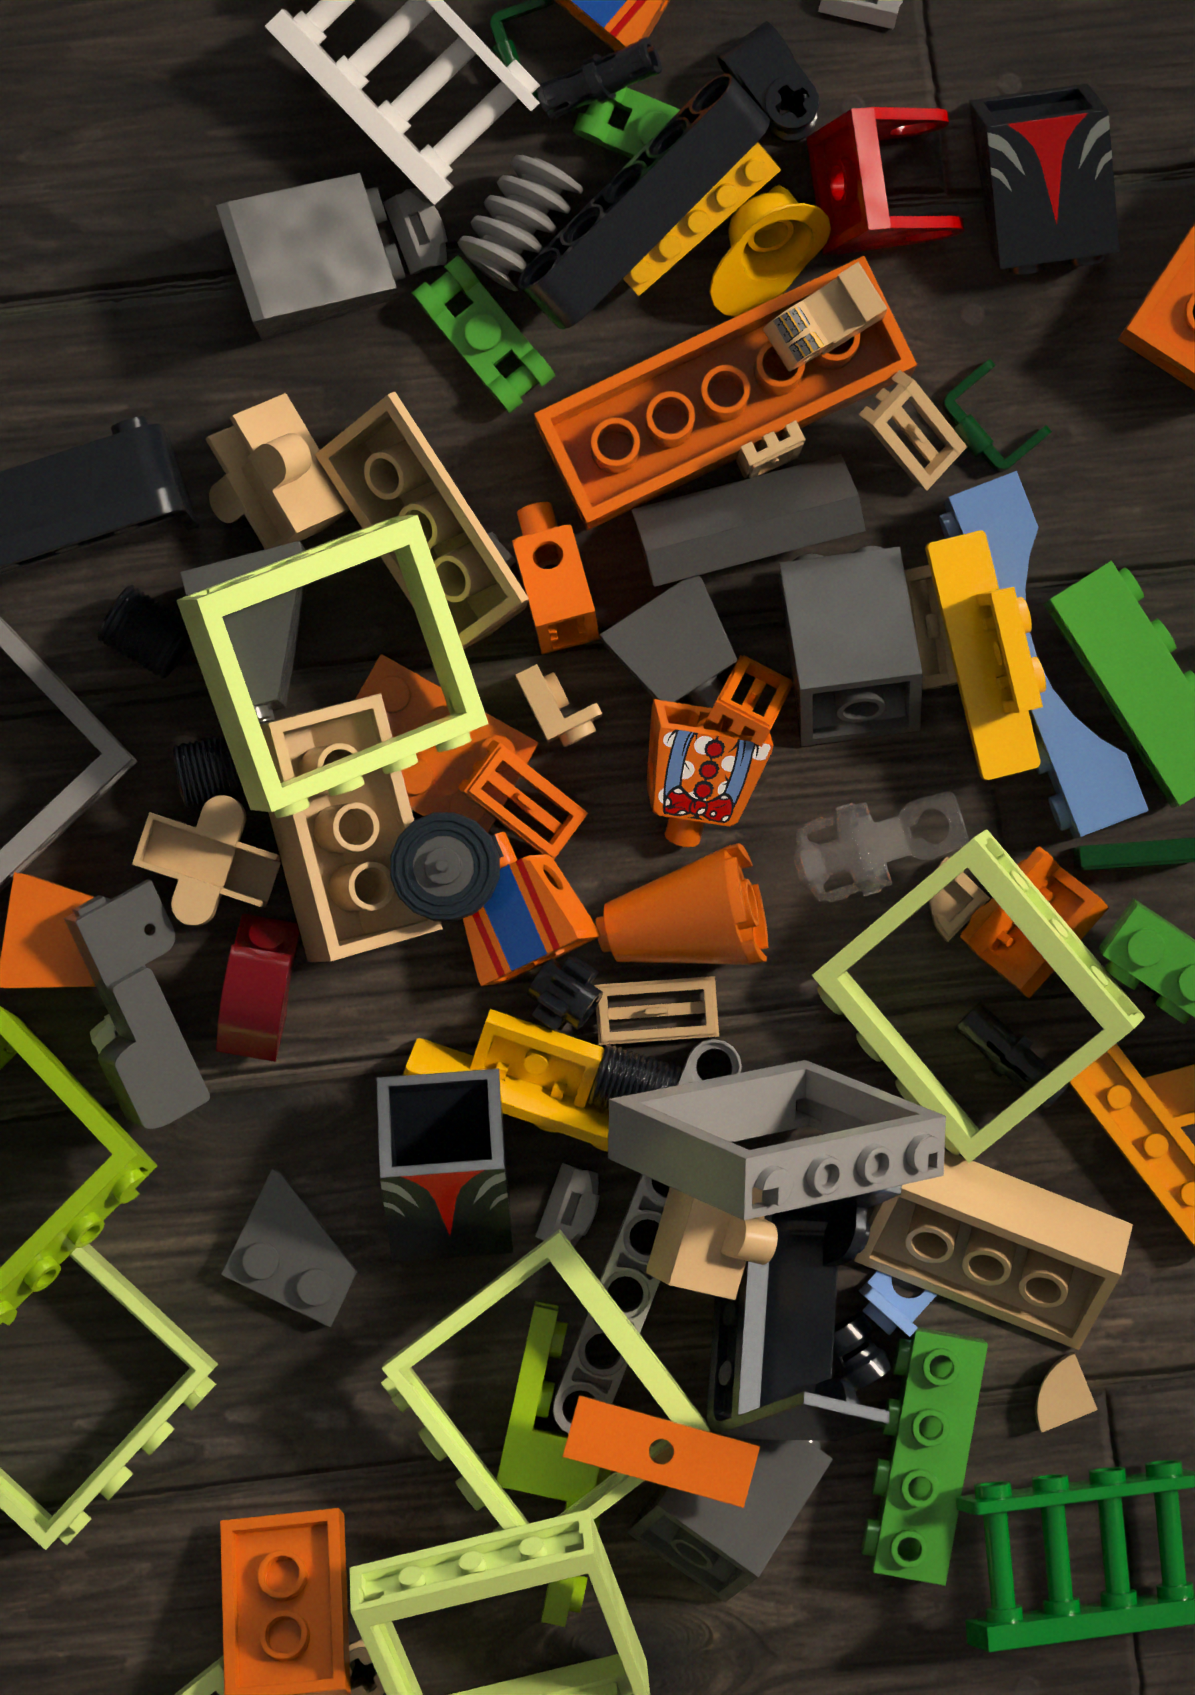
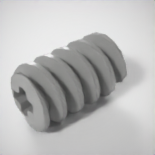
M515 155L510 161L512 169L519 178L502 175L497 181L499 189L506 198L489 195L484 201L485 208L493 218L477 215L472 219V228L480 239L462 236L457 242L460 250L474 267L498 284L513 291H518V288L509 278L508 273L510 270L522 273L528 265L521 256L523 250L540 253L543 249V246L534 236L536 230L555 234L558 230L547 216L549 210L566 214L571 210L560 195L562 190L579 194L583 191L580 184L557 167L537 157L532 158L524 155Z

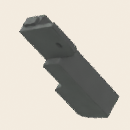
M147 879L113 899L98 895L72 909L74 913L65 917L64 920L119 1034L118 1037L101 1050L98 1056L101 1068L126 1120L147 1129H155L170 1124L208 1102L210 1093L153 971L145 966V964L168 952L175 942L174 928L152 881ZM147 924H151L152 932L146 935L144 928Z

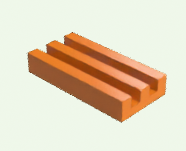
M740 655L707 719L716 724L719 723L722 715L733 719L730 731L740 736L746 726L756 731L751 742L762 747L788 696L793 682L791 679L749 657ZM744 673L755 677V680L742 705L732 701L731 698ZM767 683L777 690L764 716L753 712V709Z
M492 740L486 748L488 754L483 760L478 759L471 768L474 773L468 780L463 779L457 789L539 854H548L555 859L588 812L504 745ZM502 762L565 812L568 817L563 824L495 771L498 765ZM486 782L490 783L553 833L554 836L549 843L481 790Z

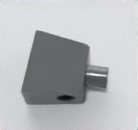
M700 575L683 579L600 634V640L610 653L657 700L678 703L687 697L692 705L713 708L723 689L718 676L737 663L736 655Z

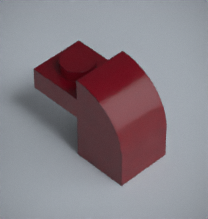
M242 913L235 944L231 945L225 973L218 1019L216 1052L276 1062L287 1016L289 985L301 936L298 923Z

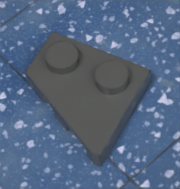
M273 1168L221 1275L331 1327L358 1270L342 1249L328 1235L325 1227L315 1214L308 1209L297 1195L284 1174Z

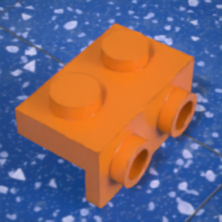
M1037 847L1027 859L1017 864L1080 940L1109 909L1107 904L1097 894L1060 867L1053 857L1041 847ZM993 897L987 904L974 912L968 926L960 935V938L985 964L1028 998L1035 993L1054 971Z

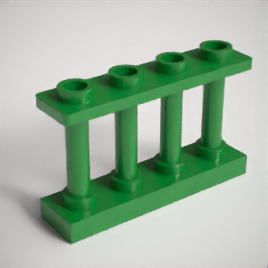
M1158 1460L1145 1463L1146 1473L1126 1475L1124 1467H1103L1089 1470V1480L1069 1482L1067 1474L1040 1475L1031 1478L1032 1487L1013 1490L1011 1489V1482L1008 1481L984 1482L974 1485L975 1494L956 1497L957 1510L973 1515H983L991 1606L985 1608L986 1617L965 1620L967 1644L987 1652H996L1195 1624V1590H1193V1582L1186 1581L1178 1494L1179 1489L1195 1487V1471L1182 1469L1181 1460ZM1154 1493L1162 1583L1156 1585L1157 1594L1137 1596V1591L1130 1589L1122 1497ZM1097 1500L1106 1591L1100 1592L1099 1602L1080 1604V1598L1073 1597L1065 1504ZM1040 1507L1048 1599L1043 1600V1609L1023 1612L1022 1605L1016 1604L1007 1512Z

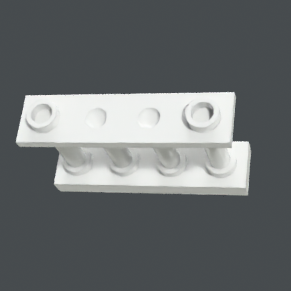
M320 0L307 14L301 10L294 18L287 10L281 9L265 27L434 205L454 188L446 179L453 171L449 165L517 99L530 111H533L540 104L532 94L540 87L539 83L516 59L506 67L444 0H408L349 59L343 55L337 62L319 44L327 37L323 32L355 0ZM435 9L459 37L392 103L385 100L378 107L362 90L369 82L366 76ZM477 54L501 79V82L433 148L427 144L419 151L404 135L411 127L408 120Z

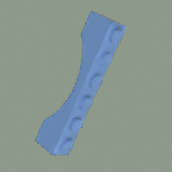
M1014 471L949 496L943 503L947 513L940 515L939 520L946 539L975 531H984L987 536L999 589L1014 587L1017 598L1023 597L1026 601L1025 589L1029 556L1038 531V524L1018 473ZM1026 633L1031 657H1037L1031 634ZM1045 674L1046 691L1040 693L1043 707L1029 710V715L1041 761L1040 766L1035 769L1039 775L1045 772L1049 774L1056 794L1048 797V801L1059 829L1063 831L1070 828L1075 839L1149 811L1127 754L1100 739L1079 721L1053 690Z

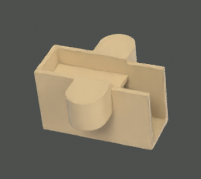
M286 393L232 415L230 420L234 426L212 434L205 439L226 473L210 489L209 501L213 512L225 523H233L246 517L265 550L301 541L327 529L350 510L315 456L319 448Z
M219 795L205 803L196 827L149 812L132 865L178 879L171 902L172 911L180 922L187 925L200 926L208 923L214 917L222 894L266 908L281 865L280 855L240 842L246 824L245 809L234 798Z
M670 1187L645 1273L670 1286L735 1300L746 1261L765 1265L773 1257L778 1241L777 1228L774 1223L764 1219L765 1216L742 1220ZM753 1188L752 1204L762 1202V1190Z

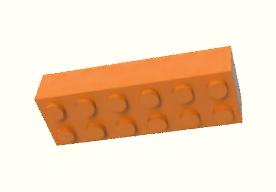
M862 256L534 413V419L577 512L588 531L736 460L740 447L751 441L757 450L762 437L772 431L780 439L785 425L795 420L801 429L880 391L882 388L895 384L891 378L899 370L908 376H912L917 363L865 256ZM859 261L888 308L885 317L824 355L821 353L802 366L788 371L763 331V328L778 315L836 279L838 274Z

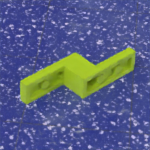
M535 1301L497 1481L502 1488L566 1501L565 1511L607 1479L611 1474V1470L562 1457L568 1433L534 1425L536 1416L548 1418L555 1383L544 1380L548 1357L561 1358L568 1323L556 1321L559 1306ZM600 1517L594 1519L597 1530L599 1529ZM576 1576L548 1583L541 1622L565 1627L569 1611L580 1613L588 1577Z

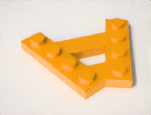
M1116 1043L1068 1083H1070L1069 1085L1195 1249V1146L1181 1129V1127L1195 1124V1064L1143 1078Z

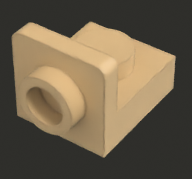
M536 664L516 674V679L548 743L560 738L563 746L567 747L597 732L592 723L602 717V712L597 703L566 718L563 717L560 709L570 703L554 672L543 677Z

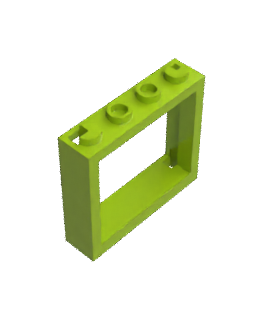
M1 1006L0 1070L18 1053L112 1154L0 1267V1325L2 1323L10 1325L17 1316V1307L32 1292L41 1291L50 1285L61 1271L60 1264L76 1248H82L98 1237L104 1228V1220L120 1204L128 1203L140 1194L136 1188L158 1165L19 1017Z

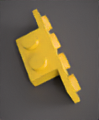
M975 531L928 543L925 547L980 777L983 780H992L1037 768L1040 766L1041 761L1029 710L1043 707L1040 693L1046 691V680L1039 659L1036 656L1031 657L1026 633L1031 632L1032 623L1027 603L1023 597L1017 598L1014 587L999 589L987 536L984 531Z
M493 1009L489 1010L474 1056L423 1038L416 1039L403 1076L499 1068L502 1110L504 1114L533 1123L544 1131L559 1132L591 1143L594 1147L608 1152L609 1110L595 1107L594 1104L590 1106L588 1103L589 1094L605 1048Z

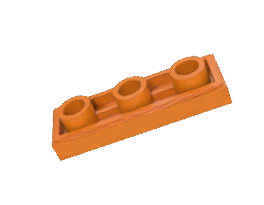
M580 1395L562 1457L744 1508L760 1446ZM658 1439L667 1440L673 1447V1457L666 1463H659L651 1456L650 1447Z

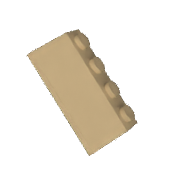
M396 392L386 395L315 454L362 529L395 516L418 515L463 649L488 637L526 608L529 600L528 596ZM395 551L381 555L382 560L412 604Z
M381 693L260 724L280 783L393 738ZM382 768L362 775L365 784L355 790L335 796H330L328 790L310 796L308 797L310 806L290 816L276 818L274 811L268 812L308 962L334 961L442 929L441 921H432L413 913L398 898L390 878V855L398 836L414 821L401 770L384 774Z
M945 1150L944 1176L902 1185L901 1195L874 1206L869 1219L870 1235L867 1245L855 1256L854 1261L1079 1350L1122 1274L1133 1224L975 1161L968 1163L964 1157L954 1155Z

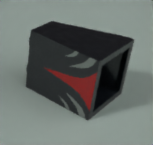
M1088 83L969 100L990 250L1000 269L1008 268L1009 273L1031 274L1043 270L1044 263L1068 260V264L1073 266H1088L1102 262L1106 254L1120 253L1109 112Z
M499 1068L377 1077L380 1181L392 1262L513 1253L511 1204Z

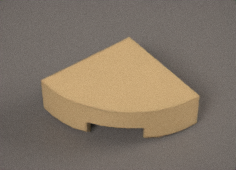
M946 856V857L940 862V864L938 865L937 868H939V867H940L944 862H946L949 858ZM964 872L961 873L928 901L930 915L937 931L948 942L970 920L974 912L990 898Z
M1074 1352L1057 1360L1051 1366L1040 1385L1035 1404V1416L1041 1433L1098 1410Z

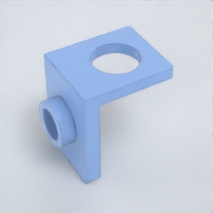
M876 1271L859 1290L870 1301L862 1310L887 1334L890 1335L898 1326L909 1337L918 1329L913 1324V1321L937 1296V1294L924 1289L916 1297H902L893 1289L892 1276L880 1271Z

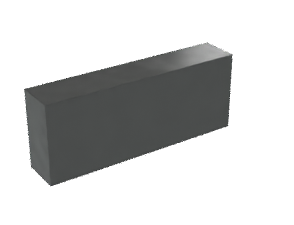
M842 454L632 509L639 543L654 587L866 531L859 494Z

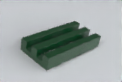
M1195 838L1073 847L1074 869L1090 871L1195 863Z

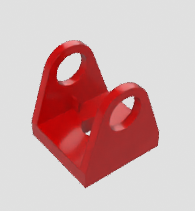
M898 107L853 108L806 137L816 206L828 215L831 226L827 243L822 248L823 255L845 254L937 241L959 235L965 231L963 218L959 216H889L879 141L916 136L943 129L949 125L947 110L940 108Z

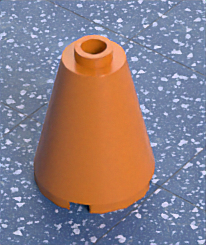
M738 843L726 846L605 903L604 916L596 917L595 921L601 935L598 938L601 950L604 953L611 951L617 962L754 965L766 962L767 957L761 951V949L768 948L766 917L758 883L751 885L750 880L745 879L742 872L743 868L753 866L744 845Z

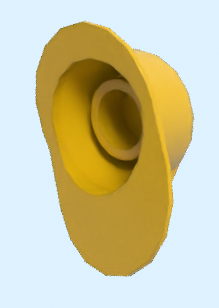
M780 185L773 187L768 193L760 194L746 201L731 217L728 228L731 248L721 259L712 275L709 292L713 305L724 315L736 317L782 295L804 267L827 243L831 231L828 215L817 206L798 203L790 191Z

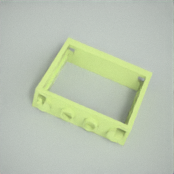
M418 515L392 517L176 600L250 810L274 811L276 818L296 814L310 806L308 801L310 796L328 790L330 796L355 790L365 784L362 777L364 774L382 768L384 774L409 768L418 763L416 753L433 746L436 747L437 752L460 747L472 740L470 731L489 724ZM395 551L450 715L280 783L222 617Z
M987 829L970 840L812 974L813 978L820 985L817 990L823 1002L834 1013L838 1015L844 1013L859 1031L856 1037L863 1050L875 1061L880 1062L883 1060L898 1078L895 1084L903 1098L946 1116L945 1148L954 1155L961 1154L968 1163L978 1157L1135 1029L1145 1018L1143 1013ZM967 868H969L1103 1028L980 1130L847 972L851 966Z
M560 1229L396 1353L382 1366V1370L388 1378L382 1381L381 1384L392 1397L393 1403L401 1412H404L409 1407L413 1409L425 1425L418 1434L430 1452L440 1462L447 1456L451 1459L463 1475L455 1482L468 1502L476 1511L486 1506L500 1524L493 1532L529 1524V1522L411 1367L548 1262H551L670 1420L710 1431L706 1420ZM658 1439L650 1447L652 1458L659 1463H666L673 1457V1447L667 1440ZM615 1472L558 1516L590 1509L593 1519H595L645 1480Z
M90 1244L82 1248H76L69 1256L189 1367V1370L53 1516L0 1468V1508L45 1550L57 1538L68 1545L92 1519L83 1511L86 1506L99 1493L109 1501L133 1475L125 1464L140 1448L150 1456L175 1429L166 1421L183 1403L192 1411L216 1385L208 1375L218 1363Z
M590 1509L349 1567L351 1614L386 1695H423L392 1621L588 1574L618 1654L449 1695H650L647 1660Z

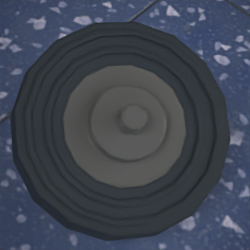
M434 812L414 820L398 836L390 855V878L398 898L413 913L432 921H458L477 913L491 899L500 878V856L492 837L475 820L455 812Z

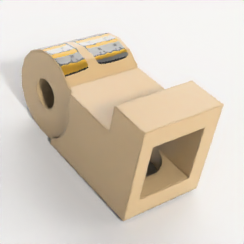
M858 261L838 274L836 279L778 315L763 328V331L787 370L792 371L821 353L823 355L880 321L885 317L888 308Z

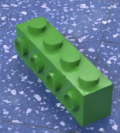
M1110 561L1052 597L1043 605L1170 807L1175 808L1195 797V674L1191 670L1182 673L1170 654L1177 649L1171 634L1158 618L1150 622L1138 601L1144 598V594L1132 573L1126 567L1118 571L1114 563Z
M1132 898L1099 946L1101 954L1110 960L1105 970L1133 990H1135L1140 981L1161 994L1155 1002L1158 1007L1186 1024L1191 1015L1195 1017V939Z
M918 1327L909 1337V1340L898 1339L893 1374L902 1376L898 1400L888 1398L885 1410L890 1411L889 1424L884 1425L882 1428V1434L892 1436L888 1460L877 1459L872 1482V1494L881 1496L877 1520L867 1518L861 1546V1555L870 1556L869 1565L873 1573L946 1586L959 1513L956 1506V1497L962 1496L988 1343L982 1338Z

